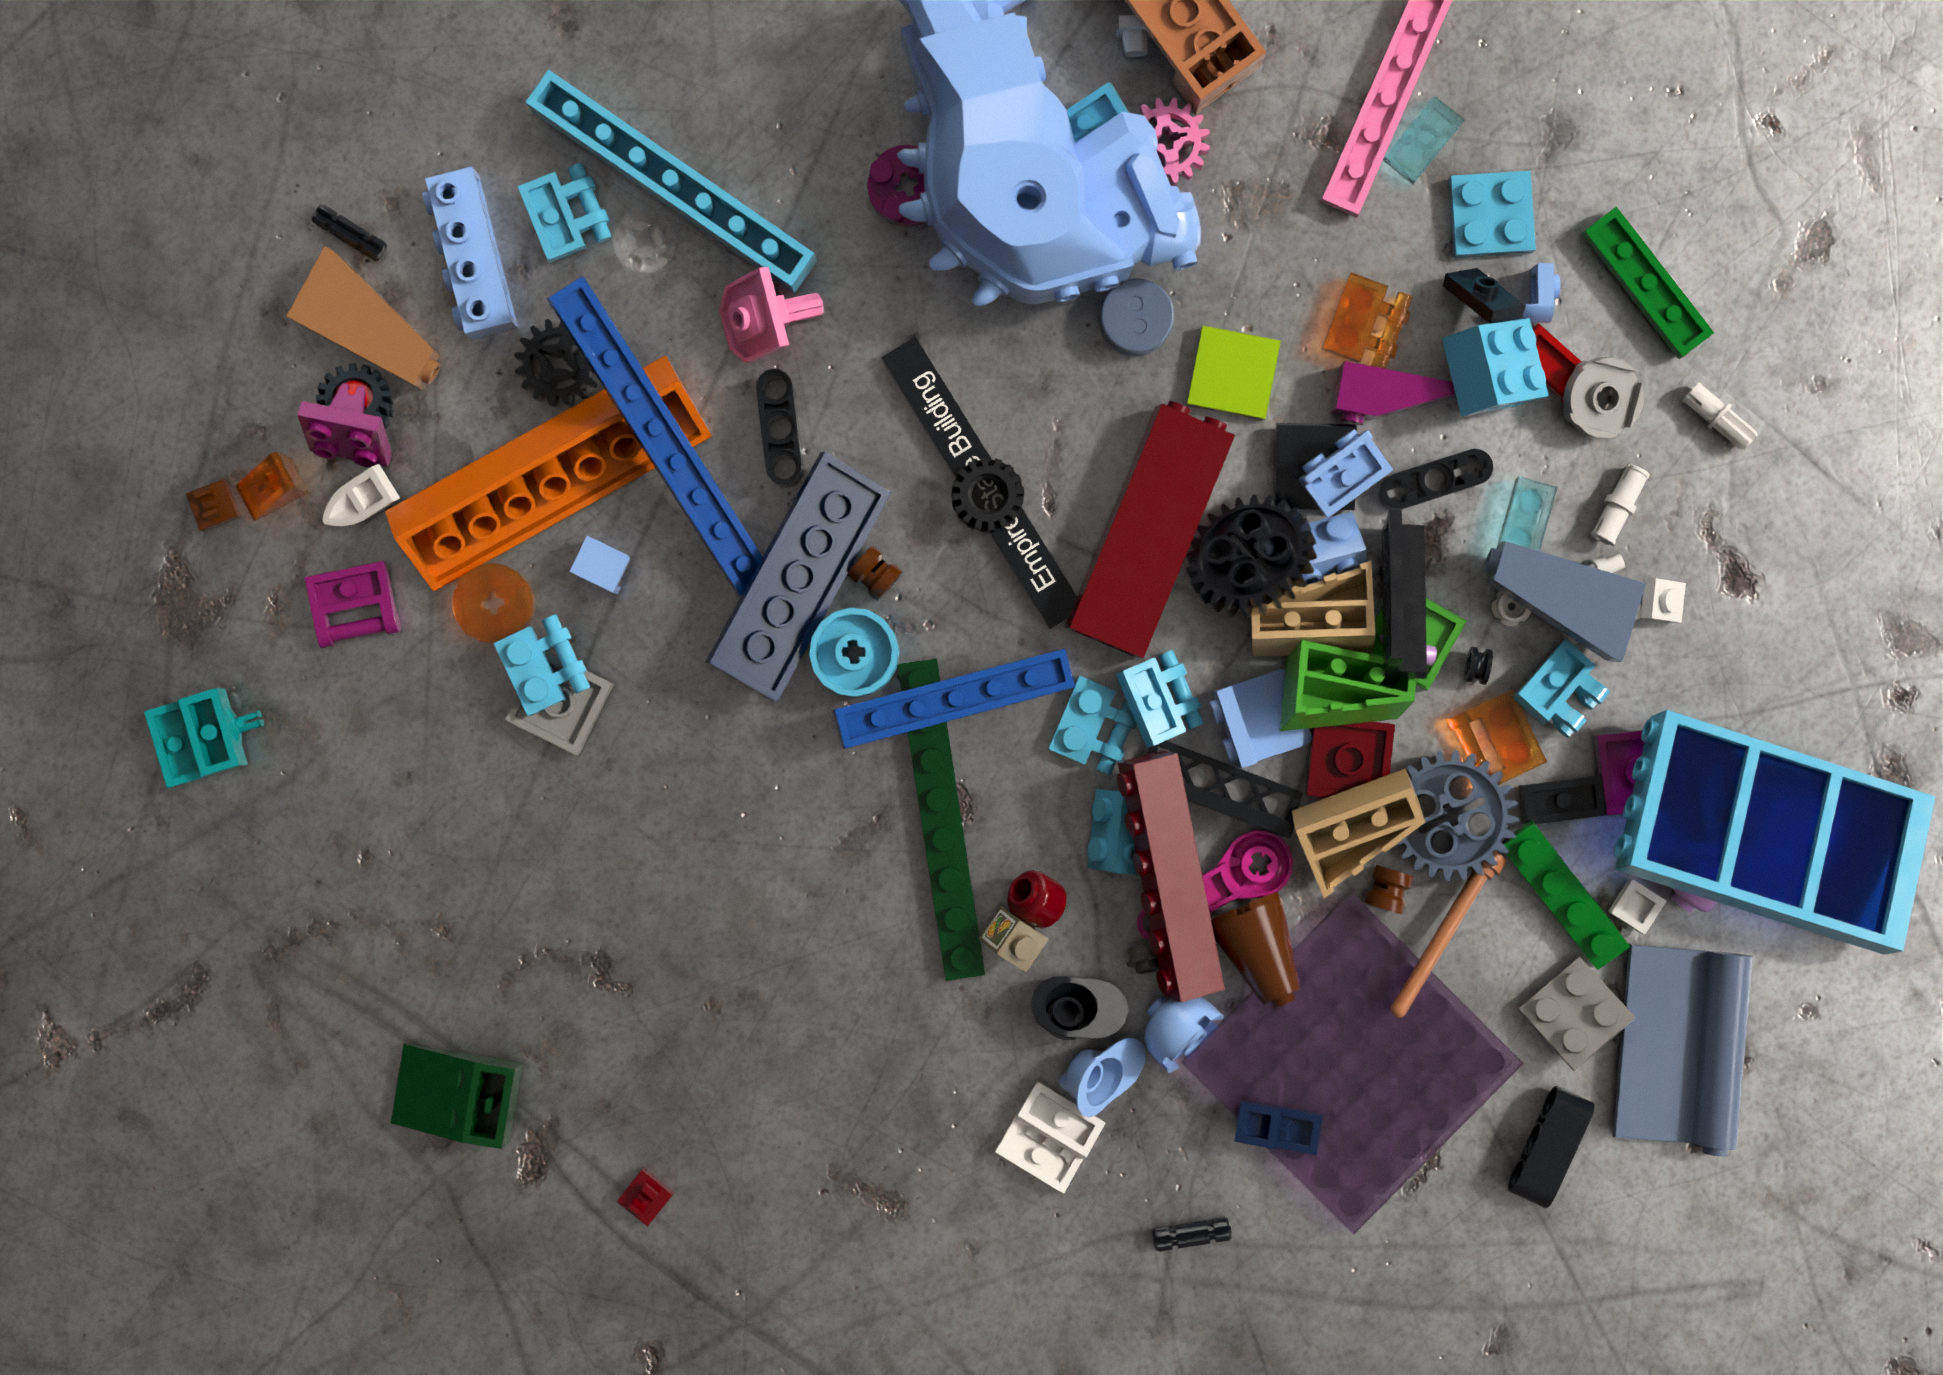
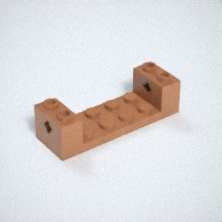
M1125 0L1175 69L1172 84L1186 103L1192 105L1191 110L1195 115L1260 69L1267 52L1229 0Z

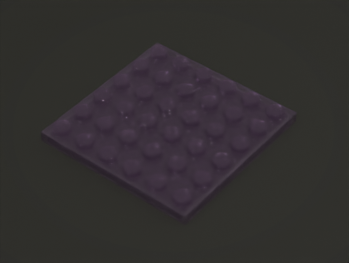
M1350 892L1293 949L1300 990L1293 992L1296 1000L1273 1009L1271 1002L1263 1005L1255 993L1251 991L1182 1061V1064L1237 1119L1241 1101L1323 1113L1324 1120L1317 1155L1281 1148L1267 1149L1352 1234H1355L1524 1063L1432 971L1405 1016L1402 1018L1394 1017L1391 1014V1006L1418 963L1419 958Z

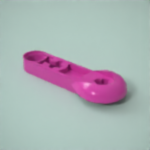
M1253 830L1242 834L1232 842L1218 865L1202 874L1209 912L1217 910L1234 899L1261 898L1281 890L1287 884L1293 872V857L1285 841L1270 831ZM1260 852L1261 857L1264 854L1270 857V861L1266 864L1268 871L1259 875L1258 870L1252 873L1248 867L1253 863L1251 856ZM1141 909L1137 916V928L1139 933L1149 940V932L1143 926V919L1147 914Z

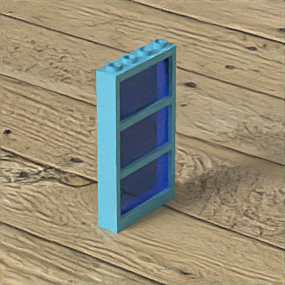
M1665 710L1651 716L1646 721L1641 734V739L1645 742L1642 755L1637 759L1632 772V778L1636 780L1633 794L1627 799L1623 811L1626 824L1624 832L1619 836L1614 849V855L1617 857L1615 870L1883 955L1904 951L1936 796L1673 711Z

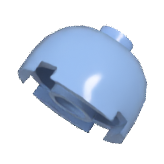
M1162 996L1147 1011V1014L1151 1017L1145 1028L1144 1040L1147 1049L1153 1058L1168 1073H1171L1180 1067L1175 1060L1182 1055L1188 1059L1195 1055L1219 1027L1213 1020H1223L1224 1016L1203 997L1181 1003L1172 999L1167 1000Z

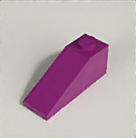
M1344 361L1339 366L1331 413L1340 415L1339 421L1363 425L1364 420L1370 421L1455 397L1456 394L1452 381Z

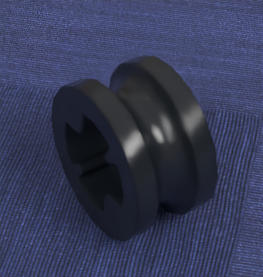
M1470 647L1465 663V682H1472L1473 679H1478L1480 684H1487L1492 669V650L1486 649L1481 653L1477 647Z

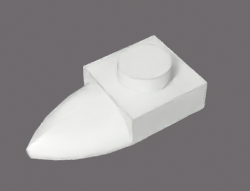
M377 464L344 484L333 494L326 506L322 521L330 526L354 525L371 518L399 500L400 497L381 466Z

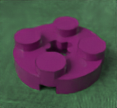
M898 145L884 151L871 164L869 170L867 190L874 210L884 219L886 218L888 221L903 227H914L926 223L912 221L902 216L899 211V206L902 203L920 199V193L925 192L924 174H919V168L904 165L897 155L902 149L919 148V145ZM908 176L910 180L916 179L919 183L913 187L914 194L911 196H907L905 191H897L895 188L896 185L901 183V177Z

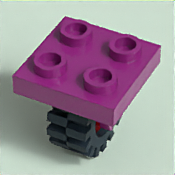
M349 363V371L346 372L343 371L342 365L336 367L337 376L334 377L328 372L324 376L326 384L319 383L317 388L319 395L316 394L317 404L301 401L297 413L309 450L325 459L340 457L350 459L364 467H372L377 464L388 467L392 451L385 428L390 424L388 417H393L394 410L392 405L394 404L386 379H382L381 373L376 369L371 373L370 366L365 364L362 365L361 371H358L356 363Z

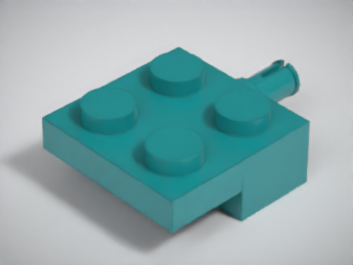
M214 688L178 699L177 702L144 711L167 788L177 787L248 765L242 746V732L264 727V720L248 723V721L263 717L259 710L237 717L231 709L225 688Z

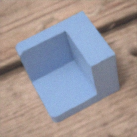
M586 536L569 572L612 593L618 594L621 589L618 584L630 561V557L596 539Z

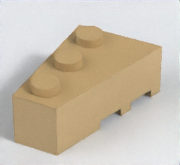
M1372 560L1359 564V568L1339 575L1333 573L1324 576L1323 580L1306 585V587L1294 586L1292 590L1296 598L1293 600L1285 595L1280 598L1281 609L1276 608L1272 603L1267 604V612L1264 616L1260 613L1258 607L1252 610V657L1289 656L1301 640L1362 653H1373L1375 617Z
M1406 768L1292 810L1295 831L1324 899L1334 892L1335 886L1351 874L1355 876L1362 871L1364 864L1380 852L1386 853L1425 823L1419 800Z

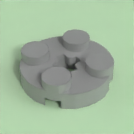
M1597 357L1589 361L1579 362L1565 386L1563 398L1564 418L1585 435L1602 439L1618 436L1617 433L1622 432L1626 427L1630 428L1638 420L1643 409L1645 393L1642 383H1638L1637 376L1633 373L1636 371L1627 362L1616 358ZM1604 387H1607L1606 394L1611 396L1610 403H1603L1600 408L1598 406L1597 394Z

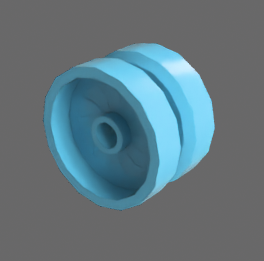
M847 608L833 612L820 622L811 637L809 656L813 671L824 686L840 695L862 697L876 693L890 682L898 668L900 650L895 633L882 617L866 609ZM855 645L863 650V656L859 657L858 661H852L848 657V650Z

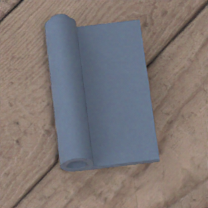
M1629 944L1624 1005L1635 1016V1020L1621 1031L1612 1136L1616 1138L1693 1143L1702 1146L1704 1154L1726 1157L1728 1156V1150L1737 1149L1753 956L1728 952Z

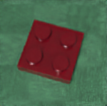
M1365 722L1312 728L1305 795L1330 797L1389 775L1395 724Z

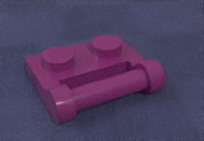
M385 561L304 577L315 633L320 648L334 646L335 641L386 631L388 635L401 632L400 619L395 607L388 567ZM380 605L382 616L331 626L329 623V614Z

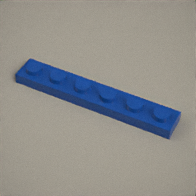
M1061 649L834 709L833 714L842 748L846 749L1074 688L1075 683L1066 649Z

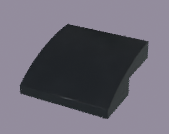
M1276 423L1273 497L1276 505L1282 500H1286L1290 509L1297 507L1298 509L1320 510L1298 480L1305 474L1302 467L1321 453L1327 458L1337 451L1338 447L1335 445V442L1353 429L1357 431V425ZM1355 499L1340 510H1355Z

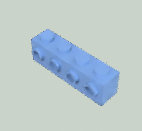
M471 166L425 178L428 191L422 192L423 200L429 216H435L438 229L433 230L432 235L437 252L439 254L444 253L448 268L442 269V274L448 292H454L458 307L452 308V313L458 331L464 330L465 335L474 340L517 329L518 325L479 174Z

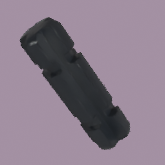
M325 204L317 207L311 219L313 223L325 231L329 230V233L357 251L361 250V253L373 261L381 259L387 249V244L373 234L369 236L370 233L341 214L337 216L338 213Z
M1225 1217L1212 1219V1223L1208 1224L1205 1220L1174 1225L1175 1229L1170 1230L1168 1226L1155 1228L1152 1234L1154 1247L1159 1252L1172 1250V1246L1176 1245L1180 1249L1210 1244V1240L1214 1239L1216 1243L1232 1239L1231 1225L1228 1218Z

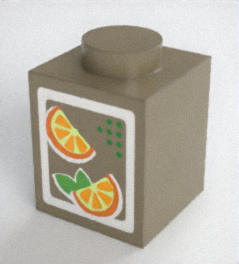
M1003 906L999 907L978 938L997 955L1026 973L1049 940L1035 927L1020 920Z

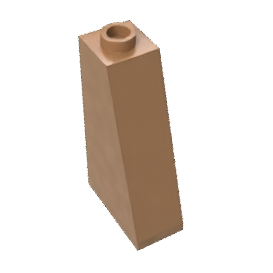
M324 246L286 317L421 390L426 383L431 384L439 372L441 364L437 361L441 355L340 255Z

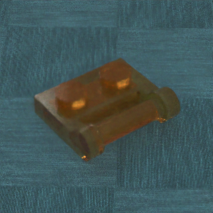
M1513 689L1446 719L1450 731L1455 730L1467 757L1471 753L1476 755V767L1485 762L1486 758L1469 723L1480 719L1502 766L1500 770L1492 772L1490 769L1488 772L1490 776L1499 771L1504 774L1498 785L1547 762L1521 705L1513 699L1515 696Z

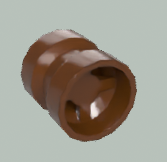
M871 546L847 575L854 582L863 583L868 588V594L876 601H879L899 579L903 571L895 564H888L884 561L882 553L875 546Z
M1375 864L1372 874L1374 885L1371 890L1367 891L1364 903L1403 915L1406 905L1403 898L1405 891L1411 888L1414 876Z

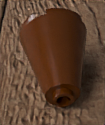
M1279 892L1268 894L1238 909H1232L1211 919L1215 941L1263 1005L1271 1002L1273 1009H1276L1296 1000L1293 992L1300 990V984L1284 903Z

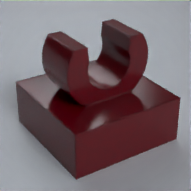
M643 1167L616 1202L648 1227L673 1196L674 1192Z

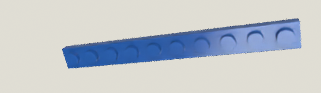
M581 276L546 299L740 599L763 556L584 276Z

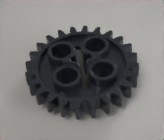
M1252 495L1249 504L1244 505L1240 497H1238L1235 501V508L1231 510L1224 503L1221 504V516L1217 517L1209 513L1207 516L1211 524L1208 527L1198 525L1197 530L1201 538H1193L1191 542L1194 551L1186 554L1190 564L1186 571L1191 578L1190 583L1196 593H1199L1205 604L1211 603L1216 612L1221 611L1225 607L1229 616L1233 617L1238 609L1241 608L1245 617L1249 618L1253 608L1258 607L1260 613L1264 616L1267 612V604L1272 603L1276 608L1281 609L1280 598L1285 595L1294 600L1296 597L1292 590L1293 586L1306 587L1307 584L1302 574H1312L1314 572L1310 561L1317 558L1313 548L1317 543L1311 532L1312 529L1307 519L1302 518L1297 507L1290 509L1286 500H1282L1276 505L1273 497L1269 495L1263 504H1260L1257 496ZM1235 536L1242 543V545L1249 552V554L1242 553L1238 544L1229 537ZM1283 552L1281 555L1274 557L1277 553ZM1225 555H1228V556L1225 557L1224 559L1219 560L1221 557H1223V556H1225ZM1253 558H1259L1263 567L1273 575L1267 576ZM1253 578L1252 581L1243 584L1246 580Z

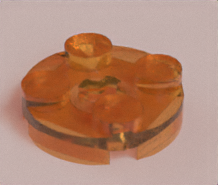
M497 563L479 565L460 577L453 595L454 615L465 634L481 642L494 644L525 629L527 624L530 623L535 611L534 592L531 585L519 572L506 565ZM492 592H496L497 598L504 599L505 602L504 606L498 607V614L491 615L490 609L484 608V601L489 599V594Z

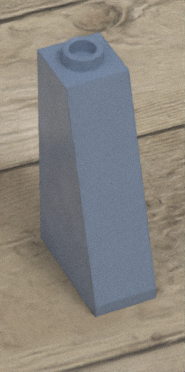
M1508 541L1498 543L1496 549H1490L1484 565V571L1489 572L1486 581L1488 584L1604 660L1610 662L1623 661L1646 583Z

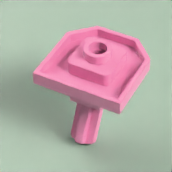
M761 267L725 285L719 313L729 349L745 363L755 362L788 346L789 342L785 328L791 322L823 315L824 305L819 293L785 299L784 295L776 296L769 267Z

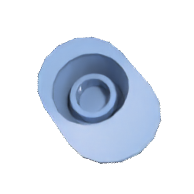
M1124 1038L1114 1043L1105 1051L1090 1048L1076 1054L1068 1070L1060 1077L1059 1083L1063 1089L1076 1099V1106L1080 1114L1086 1117L1097 1115L1137 1080L1146 1060L1145 1047L1141 1041L1135 1038Z

